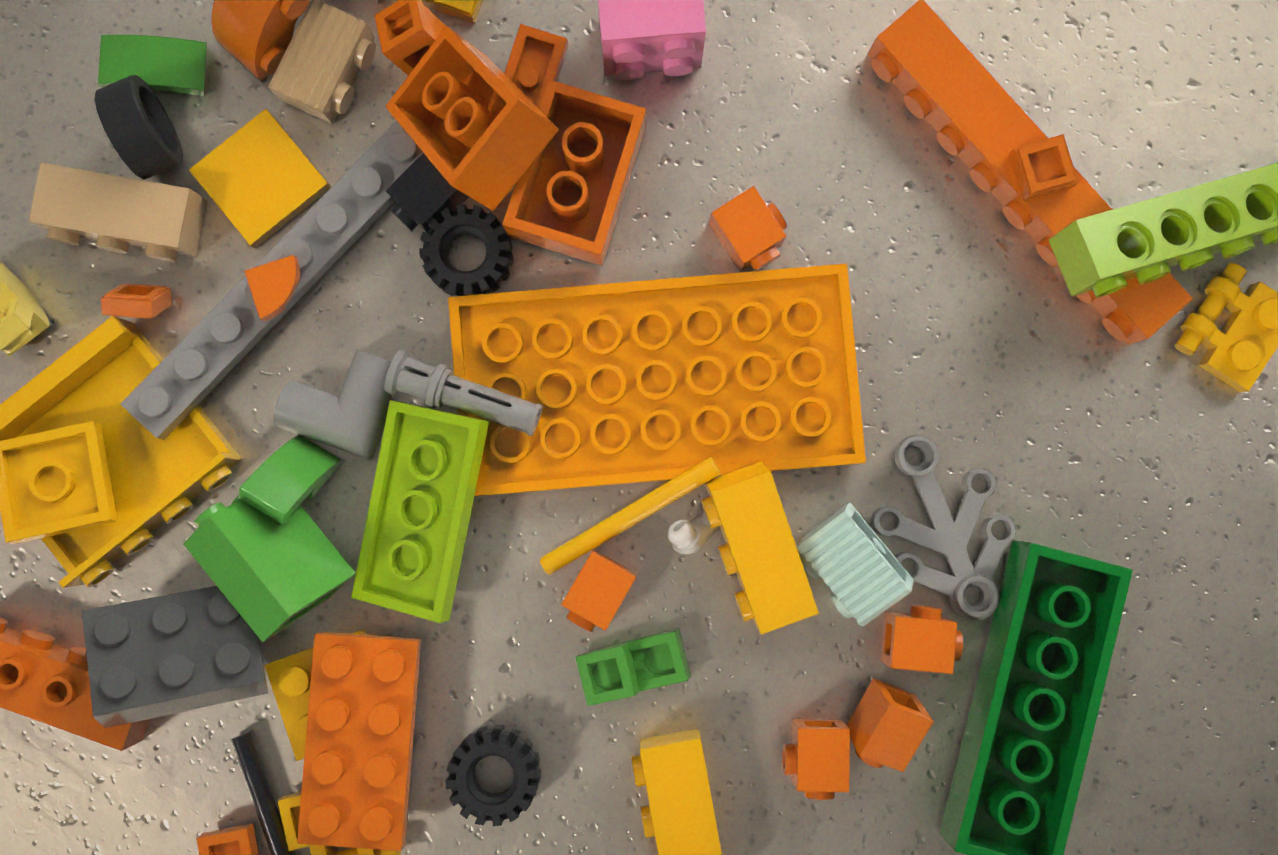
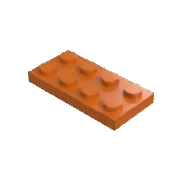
M334 632L315 633L297 844L402 851L406 839L421 639Z

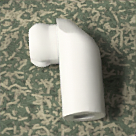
M703 510L690 522L688 520L674 522L668 530V538L673 543L672 546L675 551L680 554L691 555L696 553L721 528L718 526L711 529Z

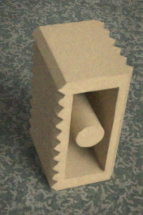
M311 0L268 88L279 100L333 124L336 122L337 115L339 113L345 114L353 101V82L357 79L358 72L360 70L365 71L374 58L376 51L375 37L367 23L363 20L357 19L353 15H348L344 11L338 10L334 6H329L325 2Z

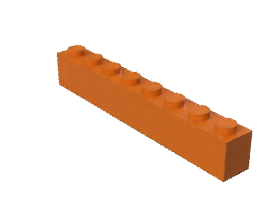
M918 0L876 37L867 54L871 58V65L875 73L883 81L892 82L904 95V103L909 111L919 119L924 118L937 132V140L943 149L953 156L958 155L970 169L969 174L973 182L984 192H991L1004 206L1002 211L1006 219L1014 227L1021 230L1024 229L1037 243L1035 247L1038 254L1046 263L1054 267L1057 266L1060 269L1049 239L1075 220L1113 209L1075 167L1079 183L1072 188L1026 201L1023 200L1009 153L1016 147L1048 139V137L924 0ZM1171 273L1141 285L1137 277L1126 280L1128 286L1096 298L1093 290L1076 295L1084 303H1091L1103 317L1102 323L1105 329L1117 340L1125 341L1127 345L1149 339L1193 300Z

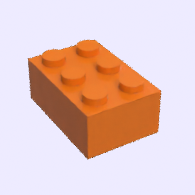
M448 26L443 29L385 106L452 187L492 211L496 209L504 197L512 190L516 182L559 130L484 53Z
M548 79L539 109L559 130L516 182L502 225L509 238L603 266L646 130L647 109Z

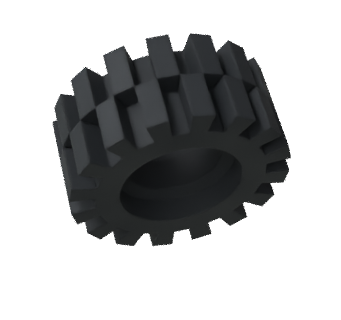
M458 204L455 211L451 212L448 207L441 210L440 212L443 216L438 221L432 218L427 223L430 226V230L428 233L422 232L420 238L423 248H419V256L424 262L422 267L426 274L439 288L450 296L485 294L490 290L493 293L500 288L498 284L501 280L504 279L506 281L509 277L510 272L508 269L510 265H513L514 260L511 250L513 246L503 225L491 212L487 214L482 207L476 205L473 206V209H468L465 204ZM463 235L477 236L484 242L486 247L484 261L479 267L471 271L458 270L449 261L448 253L452 242Z
M495 725L493 729H488L485 726L479 728L474 734L470 733L453 753V757L449 761L446 770L449 772V776L445 780L446 790L451 789L452 795L449 799L453 806L459 804L462 807L460 814L467 819L471 814L477 818L475 824L484 826L487 820L493 822V827L502 826L505 819L509 818L510 822L516 820L520 812L523 810L526 812L531 805L541 779V769H539L540 757L538 752L534 753L532 750L533 743L527 737L524 740L519 736L520 731L514 728L511 732L504 730V725ZM499 756L511 765L514 779L512 785L507 790L501 793H489L478 785L475 778V768L477 763L485 757Z

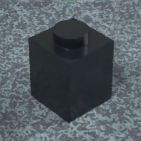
M424 153L385 190L396 203L390 211L411 232L417 226H420L428 233L430 226L427 223L432 218L438 221L443 216L440 212L441 210L448 207L451 212L457 210L456 205L463 204L469 198L466 194L452 187Z

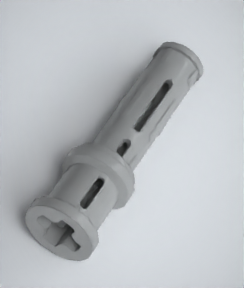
M403 349L398 350L394 355L385 378L384 389L387 393L394 395L399 391L425 400L427 407L433 409L436 407L440 408L444 404L525 432L529 436L534 434L543 409V405L539 403L535 404L454 376V371L450 369L449 365L441 363L436 367L410 358L409 352Z

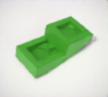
M101 35L98 87H105L128 76L137 75L151 89L203 96L207 42L147 35Z
M297 435L275 451L240 486L239 499L284 525L306 497L312 499L340 466L341 459L305 437Z
M679 628L617 643L579 654L575 657L588 706L636 696L640 691L685 682L691 678Z

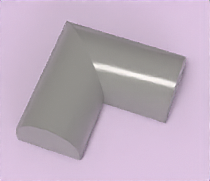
M356 349L339 396L296 380H290L281 391L277 400L273 424L281 429L372 460L385 426L389 402L394 400L396 394L387 393L384 389L385 378L391 361Z

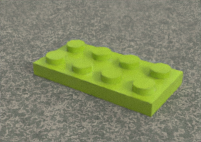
M390 400L351 598L437 623L450 621L489 421L403 401Z

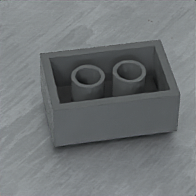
M217 586L82 611L93 717L104 728L268 694L260 639Z

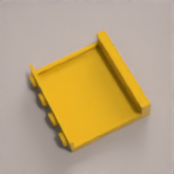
M115 316L107 319L0 404V441L90 421L101 424L118 521L41 538L68 573L58 582L62 588L84 584L89 588L103 581L114 571L111 565L124 553L130 556L147 546L154 539V536L151 534L154 529L165 521L167 524H170L186 515L194 506L191 503L193 498L205 489L207 492H211L226 483L233 475L230 469L242 460L199 405L164 440L156 438L120 405L163 359L133 322Z

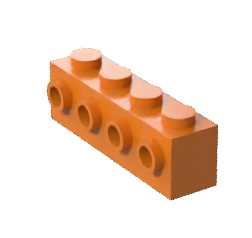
M0 617L1 708L120 751L143 741L150 719L104 728L93 717L86 648L72 647L69 650L53 644L55 638L46 633L34 630H24L21 633L7 628L8 621Z

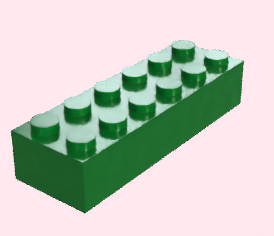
M1012 540L999 591V603L994 611L939 832L941 837L955 852L966 855H1064L1133 569L1031 542Z

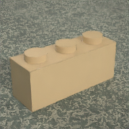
M40 162L28 222L48 230L47 238L54 241L79 245L80 238L97 240L96 247L104 250L127 254L129 246L146 249L145 255L148 257L177 262L178 254L190 257L197 256L207 200L190 188Z

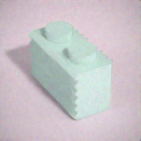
M847 502L835 513L807 532L797 546L799 553H801L799 556L805 571L816 580L821 577L832 591L831 599L837 610L847 619L854 617L862 627L912 591L914 579L850 502Z

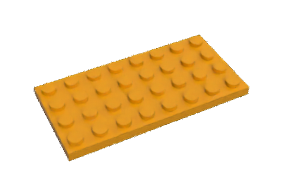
M847 263L448 297L454 376L535 404L543 405L540 420L532 436L487 420L489 425L474 496L672 480L709 457H712L721 472L720 475L731 473L758 462H762L770 471L866 463ZM457 409V414L483 419L479 416Z

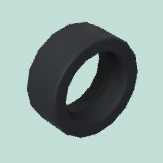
M131 75L96 90L94 101L104 131L120 158L135 175L145 180L183 163V151L175 128L158 97L143 79L137 75Z

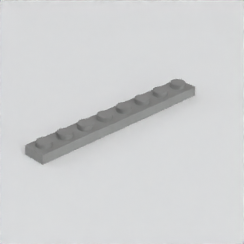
M397 121L254 266L257 267L291 255H295L298 258L300 265L299 284H297L294 294L286 304L284 311L269 321H262L259 318L245 275L120 404L156 438L164 440L392 205L394 201L385 190L423 153Z

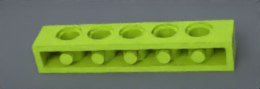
M1278 163L1075 220L1049 239L1071 297L1092 290L1096 298L1103 297L1128 286L1126 280L1137 277L1140 285L1171 273L1170 267L1178 264L1182 272L1188 271L1214 259L1212 254L1221 252L1223 258L1227 259L1246 252L1256 246L1254 241L1262 239L1264 246L1278 243Z

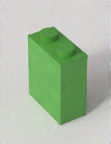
M238 495L231 505L224 507L219 502L201 513L194 521L198 528L183 544L262 642H265L329 600L356 574L301 505L282 525L240 500Z

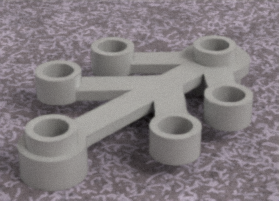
M924 436L905 438L896 447L894 454L895 463L904 474L912 476L934 529L903 517L897 508L891 506H882L874 511L871 517L872 528L880 535H896L946 556L953 576L924 566L922 560L913 553L901 552L895 555L899 562L910 558L915 565L914 572L910 575L914 582L948 595L949 605L958 616L970 621L986 619L996 610L1000 598L998 586L992 579L1006 544L1010 543L1016 534V526L1011 518L1005 515H991L987 517L981 526L985 543L974 566L972 565L966 547L986 498L991 496L996 489L995 476L986 469H972L964 475L962 488L965 494L953 520L933 472L939 460L937 446L932 440ZM911 447H916L922 454L921 462L916 466L909 464L906 459V453ZM977 474L982 475L986 480V488L981 493L975 492L971 484L972 479ZM885 512H891L896 520L895 526L889 531L882 529L879 523L881 515ZM998 520L1002 521L1006 527L1005 535L1000 539H996L991 532L993 523ZM970 586H976L980 593L978 601L974 604H968L964 596L966 589Z

